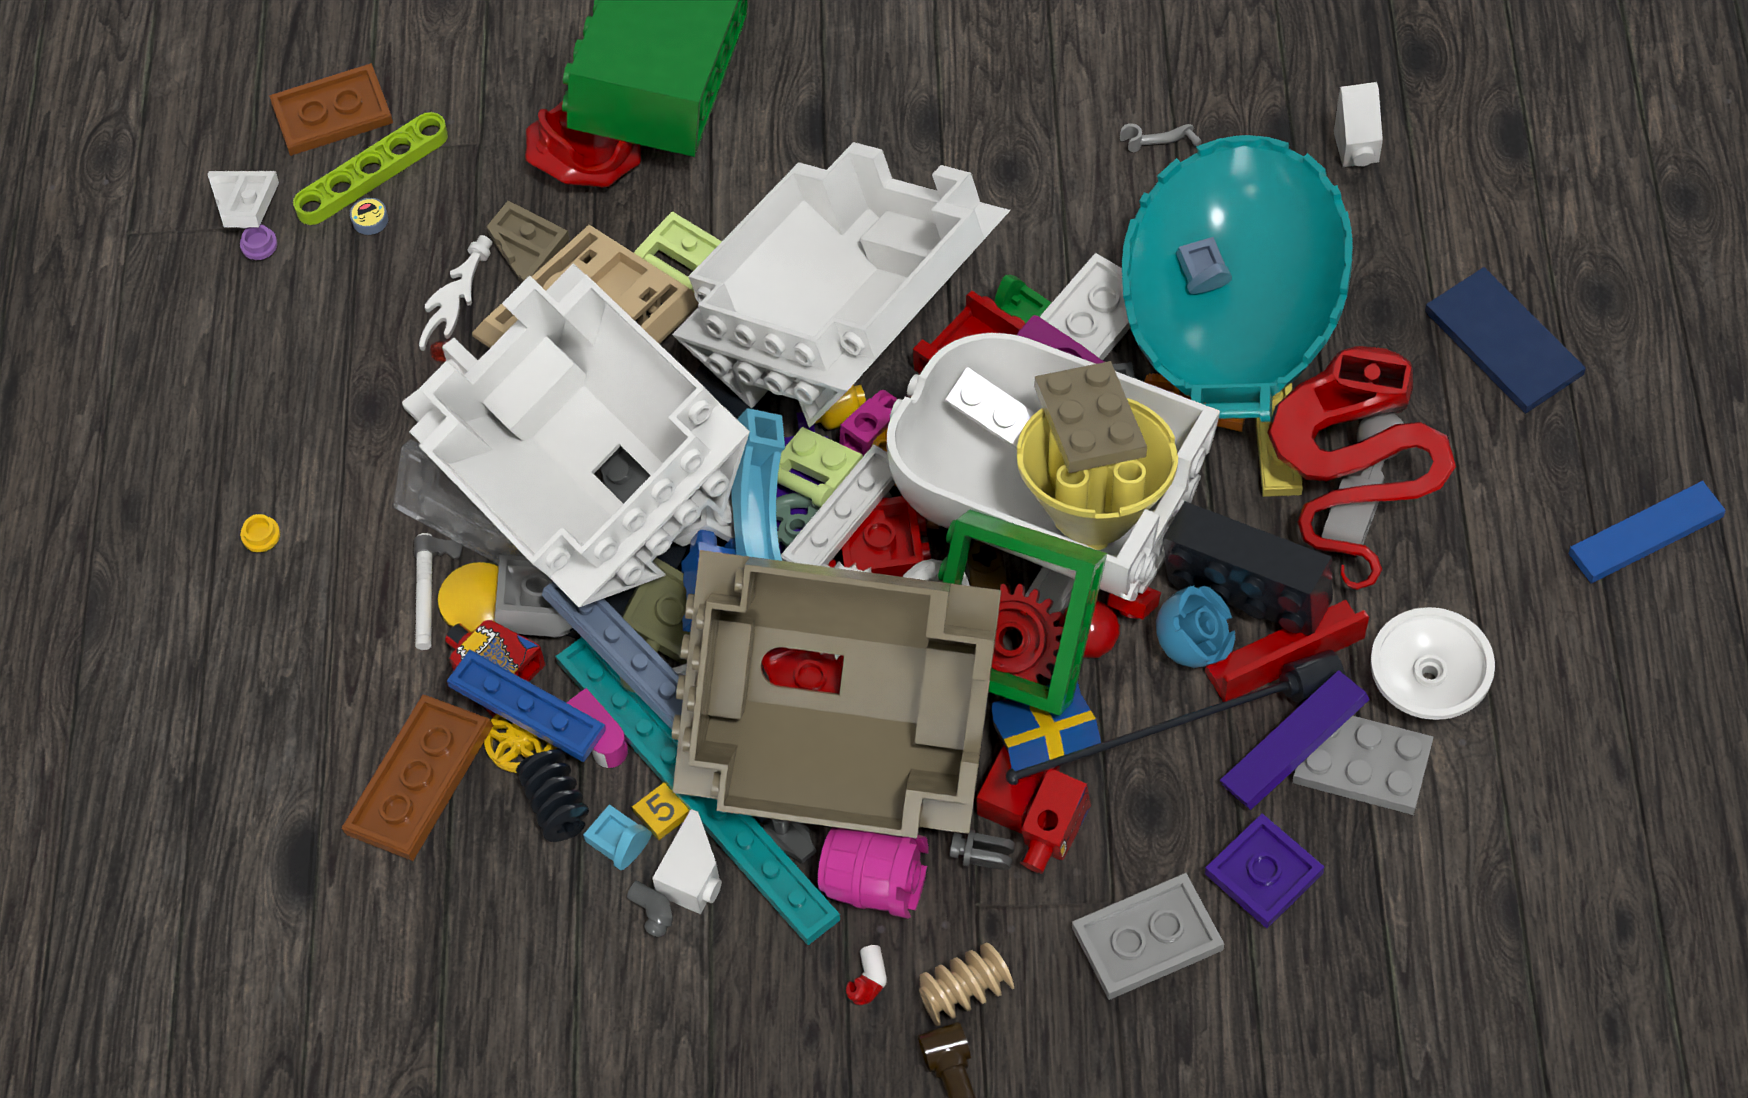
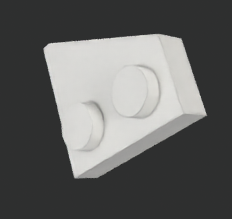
M209 171V181L223 226L240 227L243 229L259 227L279 184L276 171Z

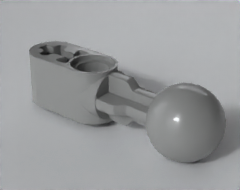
M1392 412L1363 418L1357 428V443L1395 424L1404 423ZM1400 452L1365 470L1348 474L1347 478L1342 479L1339 489L1383 484L1385 477L1381 469L1384 461L1395 457ZM1379 501L1333 506L1327 518L1322 538L1364 545Z

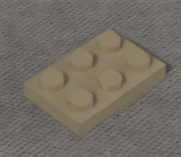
M1111 361L1035 376L1034 388L1068 473L1146 457L1147 445Z

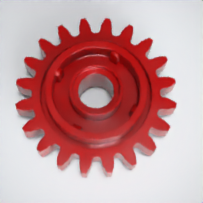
M1001 584L992 668L1039 684L1038 677L1040 675L1052 680L1053 673L1050 671L1049 666L1050 664L1055 665L1057 658L1055 654L1059 650L1060 645L1058 637L1062 636L1064 628L1056 627L1055 623L1063 618V613L1053 612L1049 614L1048 611L1051 609L1054 601L1048 598L1039 604L1040 591L1036 588L1030 592L1028 597H1025L1024 585L1018 584L1015 593L1011 595L1008 586ZM1016 628L1021 631L1023 641L1019 648L1010 651L1005 648L1003 637L1008 630Z

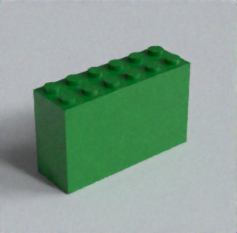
M594 0L593 16H587L585 20L583 40L577 39L573 52L574 61L573 63L568 62L566 64L563 75V84L568 85V90L565 92L562 104V111L567 113V128L695 157L747 19L748 0Z

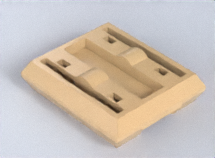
M591 225L583 229L532 276L546 291L574 263L634 321L637 320L638 324L659 344L698 308L699 304L695 298V292ZM501 304L472 332V336L491 348L518 319ZM646 311L651 313L649 318L646 316Z

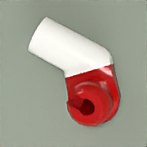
M877 945L866 946L860 950L864 972L859 978H855L854 983L849 981L846 986L847 997L857 1005L871 1003L886 985L887 977L880 946Z

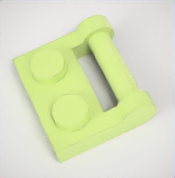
M671 212L634 253L694 292L689 277L655 257V253L660 250L694 271L722 241L676 213Z
M802 427L781 453L777 484L812 499V503L821 508L863 458V455ZM791 468L796 469L823 483L817 485L789 471Z

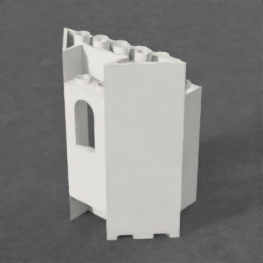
M855 142L827 170L798 162L688 276L695 292V298L699 303L698 308L672 335L750 408H753L768 390L776 395L797 399L810 428L851 388L1010 210L980 202L971 173L940 165L932 174L937 190L892 179L882 149Z
M574 263L546 291L529 275L502 303L518 319L465 375L460 373L446 360L419 388L434 406L409 432L420 442L419 447L534 566L550 577L578 607H582L665 576L666 574L653 560L658 555L665 553L670 548L672 540L686 526L693 524L698 519L701 511L707 504L723 517L750 431ZM620 446L651 475L624 504L594 475Z

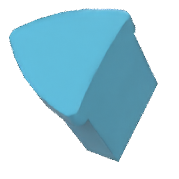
M608 805L583 836L586 843L614 861L616 868L624 870L645 848L652 832L643 825L637 824L611 805Z

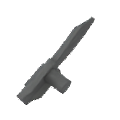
M767 818L763 821L766 824L763 829L785 854L795 858L800 863H804L816 853V848L810 839V830L804 823Z

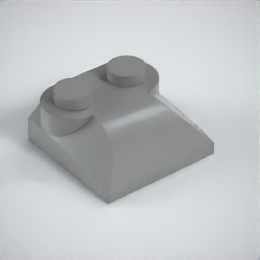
M500 555L494 621L517 634L560 637L570 633V629L573 628L542 596L543 588L553 582V580L524 556Z

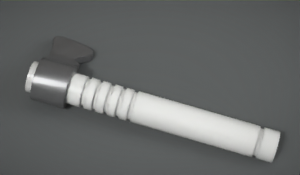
M421 533L414 538V556L417 558L415 647L417 649L427 650L431 648L432 558L446 553L452 559H458L463 547V541L460 538L443 540L432 537L428 533Z

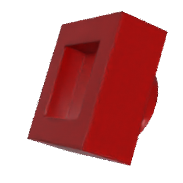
M1147 587L1143 594L1138 593L1135 601H1129L1110 593L1107 606L1119 610L1122 615L1128 618L1144 619L1158 607L1161 592Z

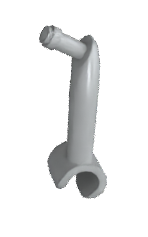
M1126 124L1120 132V141L1131 139L1128 143V150L1131 152H1137L1141 145L1170 144L1186 136L1192 141L1194 146L1201 144V139L1193 132L1194 127L1191 124L1182 125L1168 132L1142 135V129L1138 125Z

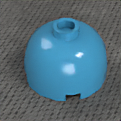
M1190 586L1177 591L1163 603L1158 611L1156 634L1159 643L1167 656L1177 664L1198 668L1217 663L1227 658L1232 652L1235 642V630L1229 632V626L1226 621L1232 618L1230 610L1221 596L1209 587L1202 586L1196 588Z

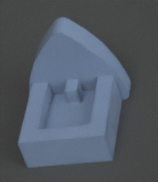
M1214 237L1178 248L1176 255L1187 278V288L1190 294L1211 291L1228 284L1232 280L1231 273L1223 261Z

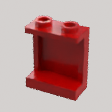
M971 290L966 295V307L939 336L931 344L922 339L913 348L914 370L921 374L930 359L940 349L955 340L982 333L1017 335L1026 323L1021 318L1014 315L1010 316L998 308L996 303L989 297H981Z

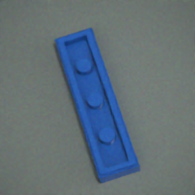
M1701 481L1571 546L1568 554L1592 584L1723 518L1726 510L1707 485Z
M470 649L447 680L448 687L582 762H585L606 731L605 724Z

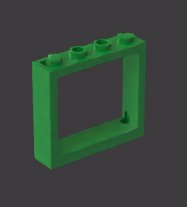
M968 510L957 520H953L949 526L946 542L950 544L949 554L943 560L938 574V579L943 581V583L962 585L972 538L1077 571L1050 687L991 668L988 692L1060 716L1073 702L1108 553L974 510Z

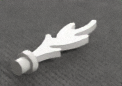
M480 235L476 242H471L467 249L471 256L461 266L450 271L451 278H462L440 288L425 304L426 312H430L437 306L441 308L429 320L421 335L419 342L421 351L426 349L430 335L443 321L447 322L444 336L446 339L450 338L459 317L460 298H465L467 305L472 304L471 291L476 268L479 261H487L491 254L489 249L492 241L488 237Z

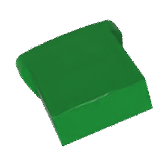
M1005 275L994 300L998 308L1010 316L1014 315L1021 318L1025 323L1033 315L1040 317L1052 303L1029 288L1025 282L1014 275Z

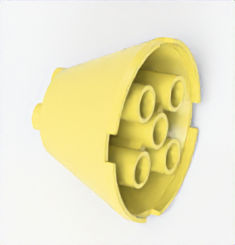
M1127 398L1147 445L1145 458L1068 473L1043 408L1027 421L1018 439L1017 465L1027 487L1054 521L1055 526L1065 536L1096 550H1102L1109 543L1124 536L1136 524L1144 510H1149L1168 490L1178 468L1175 436L1168 424L1156 412Z

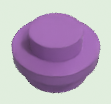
M264 225L248 227L242 233L240 248L247 258L262 260L274 253L277 248V238L274 232Z

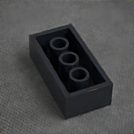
M1184 501L1163 537L1167 579L1181 590L1190 586L1196 588L1202 586L1209 587L1221 596L1225 604L1244 610L1246 614L1253 618H1264L1280 624L1291 633H1303L1308 636L1315 633L1333 600L1331 556Z

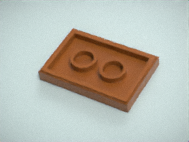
M372 63L269 95L290 156L393 123Z

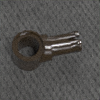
M957 1022L918 1035L919 1045L929 1072L935 1071L937 1078H942L948 1097L976 1098L966 1071L969 1066L967 1060L971 1059V1054L961 1024Z

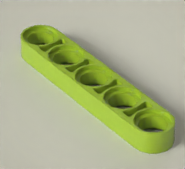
M434 112L419 115L301 190L293 200V206L299 221L307 225H316L323 222L442 146L448 138V131L443 117ZM434 125L440 128L436 134L431 136L421 133L427 126ZM399 144L410 146L409 151L404 154L397 155L392 153L393 148ZM369 163L381 165L380 169L374 173L367 174L362 172L363 167ZM339 182L351 184L350 188L345 192L337 193L332 191L333 186ZM317 201L321 203L319 208L313 212L302 210L303 205L307 202Z

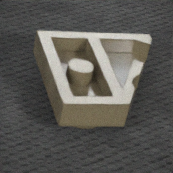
M510 201L505 203L487 225L489 236L521 283L529 275L532 277L570 240L567 230Z

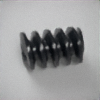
M559 749L539 752L521 761L516 769V772L519 773L520 783L525 787L526 797L531 800V808L537 814L536 819L539 826L542 827L545 840L550 842H559L577 836L585 827V822L581 820L589 813L588 806L581 803L583 799L582 792L574 790L577 786V781L574 777L569 776L571 773L570 765L563 763L565 754Z

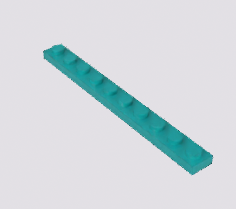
M582 637L556 655L557 664L581 691L585 688L590 691L622 728L628 744L663 783L665 782L673 791L678 740L672 739L671 728L637 693L627 691L622 686L620 676ZM676 794L689 810L692 809L699 813L707 833L807 945H810L840 921L838 911L751 815L716 811L718 799Z

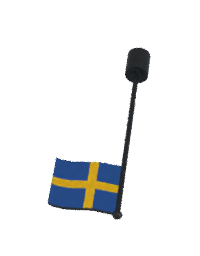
M1325 650L1286 663L1282 668L1278 684L1102 743L1096 718L1080 693L1079 677L1073 702L1060 716L1009 698L992 703L994 727L1009 753L1011 769L1006 773V780L1011 785H1017L1018 779L1280 691L1295 702L1305 701L1338 670L1345 675L1342 662L1334 651Z

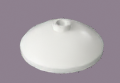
M1417 608L1397 615L1382 627L1374 641L1371 652V672L1379 691L1396 708L1419 718L1433 720L1448 719L1470 711L1486 696L1494 677V654L1484 633L1469 619L1446 609ZM1431 673L1436 678L1432 680L1427 679L1423 676V674Z

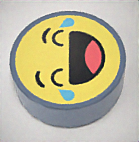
M376 198L361 199L350 210L352 225L361 234H376L382 231L388 223L386 207L382 201Z

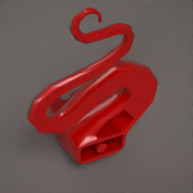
M1355 346L1337 352L1324 371L1298 384L1275 406L1267 432L1277 458L1306 480L1329 481L1365 470L1404 449L1414 447L1427 451L1434 461L1429 472L1415 480L1332 490L1303 505L1297 521L1303 542L1316 550L1358 555L1369 562L1371 573L1368 579L1359 583L1350 581L1344 573L1345 565H1341L1343 581L1348 587L1355 590L1376 583L1382 571L1378 556L1366 545L1327 539L1316 535L1311 525L1315 513L1341 504L1418 499L1441 489L1456 468L1447 435L1422 422L1395 424L1358 443L1332 451L1320 449L1314 439L1318 431L1328 426L1388 412L1401 413L1408 406L1413 391L1411 362L1402 355L1388 349Z

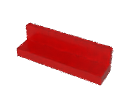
M1347 600L1341 601L1328 608L1315 633L1308 636L1303 633H1291L1283 628L1231 652L1222 661L1205 666V673L1223 702L1242 696L1279 679L1280 674H1282V668L1286 663L1325 650L1337 652L1364 639L1369 616L1365 610L1355 614Z

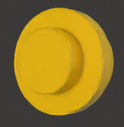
M256 514L244 522L240 536L247 549L253 552H264L277 544L280 538V529L274 519L263 514Z

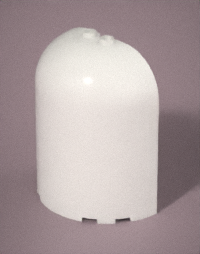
M1005 333L971 335L944 346L930 359L921 374H914L910 380L907 396L911 398L905 396L903 400L897 399L891 410L887 430V456L892 477L904 499L920 515L948 529L953 520H957L968 510H974L1089 547L1086 544L1078 543L1068 538L1055 526L1054 521L1023 481L1017 465V450L946 403L945 399L968 367L1036 413L1042 408V405L1034 388L1035 376L1093 365L1095 363L1037 341ZM1116 372L1126 398L1147 406L1168 424L1175 436V446L1178 454L1177 472L1168 490L1149 510H1144L1136 524L1124 536L1109 543L1106 548L1099 550L1108 553L1099 589L1126 600L1135 601L1138 593L1143 594L1165 560L1163 544L1165 533L1184 501L1191 503L1201 478V475L1198 473L1204 462L1205 455L1210 451L1220 411ZM978 540L1075 579L1077 571Z

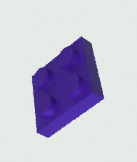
M1262 813L1205 867V875L1267 929L1324 873L1325 867Z

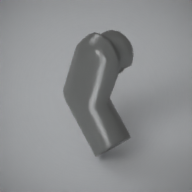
M635 881L628 891L627 899L646 909L648 917L644 925L646 932L656 937L664 936L667 932V927L671 926L673 922L669 900L665 895L639 881Z

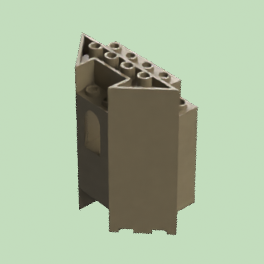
M700 550L695 594H688L685 618L692 619L690 635L684 634L681 646V659L687 660L686 675H679L676 690V699L683 700L681 715L675 714L672 726V739L678 740L672 793L718 799L716 811L917 838L919 827L969 834L983 739L1001 590ZM777 647L843 655L844 662L840 694L775 685L765 678L761 667L762 659L768 651Z

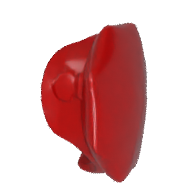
M563 101L550 111L540 109L538 113L539 119L526 128V161L565 184L608 187L625 173L638 166L641 161L640 144L567 128V113L562 111Z

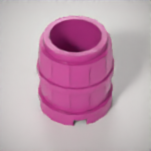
M833 827L825 839L818 869L819 890L825 892L826 896L830 899L851 904L856 908L889 911V914L909 919L911 915L908 909L916 910L925 882L927 866L921 865L920 852L928 854L927 838L922 835H918L917 838Z

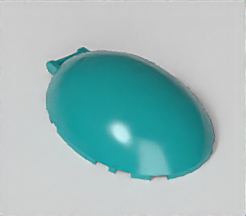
M1240 135L1220 138L1196 146L1197 153L1182 162L1176 158L1157 175L1158 182L1150 193H1143L1139 200L1140 208L1135 219L1130 220L1123 246V298L1130 328L1139 348L1155 370L1185 395L1191 397V400L1219 410V419L1260 418L1261 422H1271L1273 396L1302 374L1326 345L1338 324L1348 295L1352 272V229L1349 214L1344 207L1338 186H1334L1326 176V169L1308 153L1302 156L1289 149L1288 142L1264 136ZM1214 237L1223 261L1231 273L1232 280L1217 289L1190 294L1187 288L1188 281L1176 252L1180 246Z

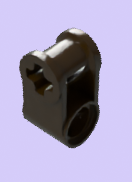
M983 542L973 544L969 549L967 557L966 576L969 585L1000 590L1001 584H1006L1009 588L1002 551Z

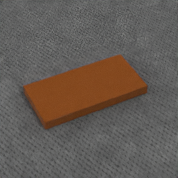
M423 694L341 828L343 832L350 837L414 861L494 726L491 720Z

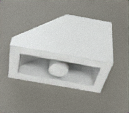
M1377 82L1340 87L1334 136L1343 167L1366 166L1379 162L1383 137Z
M691 809L652 879L655 890L665 895L669 901L701 914L707 902L713 903L715 901L722 881L719 879L716 861L699 813Z

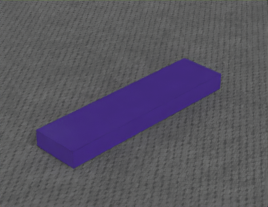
M1338 670L1221 778L1222 785L1249 810H1252L1369 701L1367 693Z

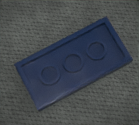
M1485 267L1426 304L1425 312L1525 414L1582 377L1585 373L1586 367Z

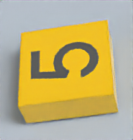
M665 782L632 806L634 814L658 840L683 823L690 811L677 795L672 793L673 791Z

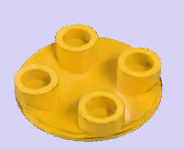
M485 562L470 563L454 570L444 580L438 594V605L443 619L448 625L454 626L460 623L473 632L483 621H494L499 566Z

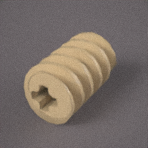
M984 943L980 946L981 957L973 950L967 951L965 953L966 964L958 957L951 959L950 971L943 965L935 967V979L927 972L920 974L919 992L927 1012L936 1026L941 1025L939 1012L942 1010L951 1019L956 1018L954 1004L959 1003L967 1012L970 1011V997L973 995L981 1004L986 1003L985 989L987 988L997 997L1001 996L1000 982L1003 980L1011 989H1014L1012 976L1005 961L991 944Z

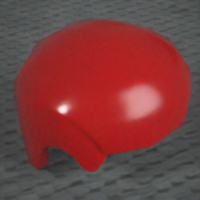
M1096 600L1084 658H1099L1112 650L1120 635V624L1118 623L1117 616L1106 604ZM1068 607L1063 611L1064 616L1058 621L1056 627H1064Z

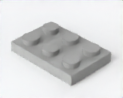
M1352 716L1295 769L1292 783L1414 815L1433 736Z
M1187 873L1072 921V929L1108 1000L1224 950V942Z

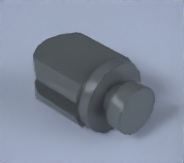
M970 829L968 839L962 838V834L954 833L950 857L958 858V855H964L963 866L969 867L972 864L999 870L1011 869L1013 860L1003 855L1014 853L1015 843L1010 839L975 833L976 830Z

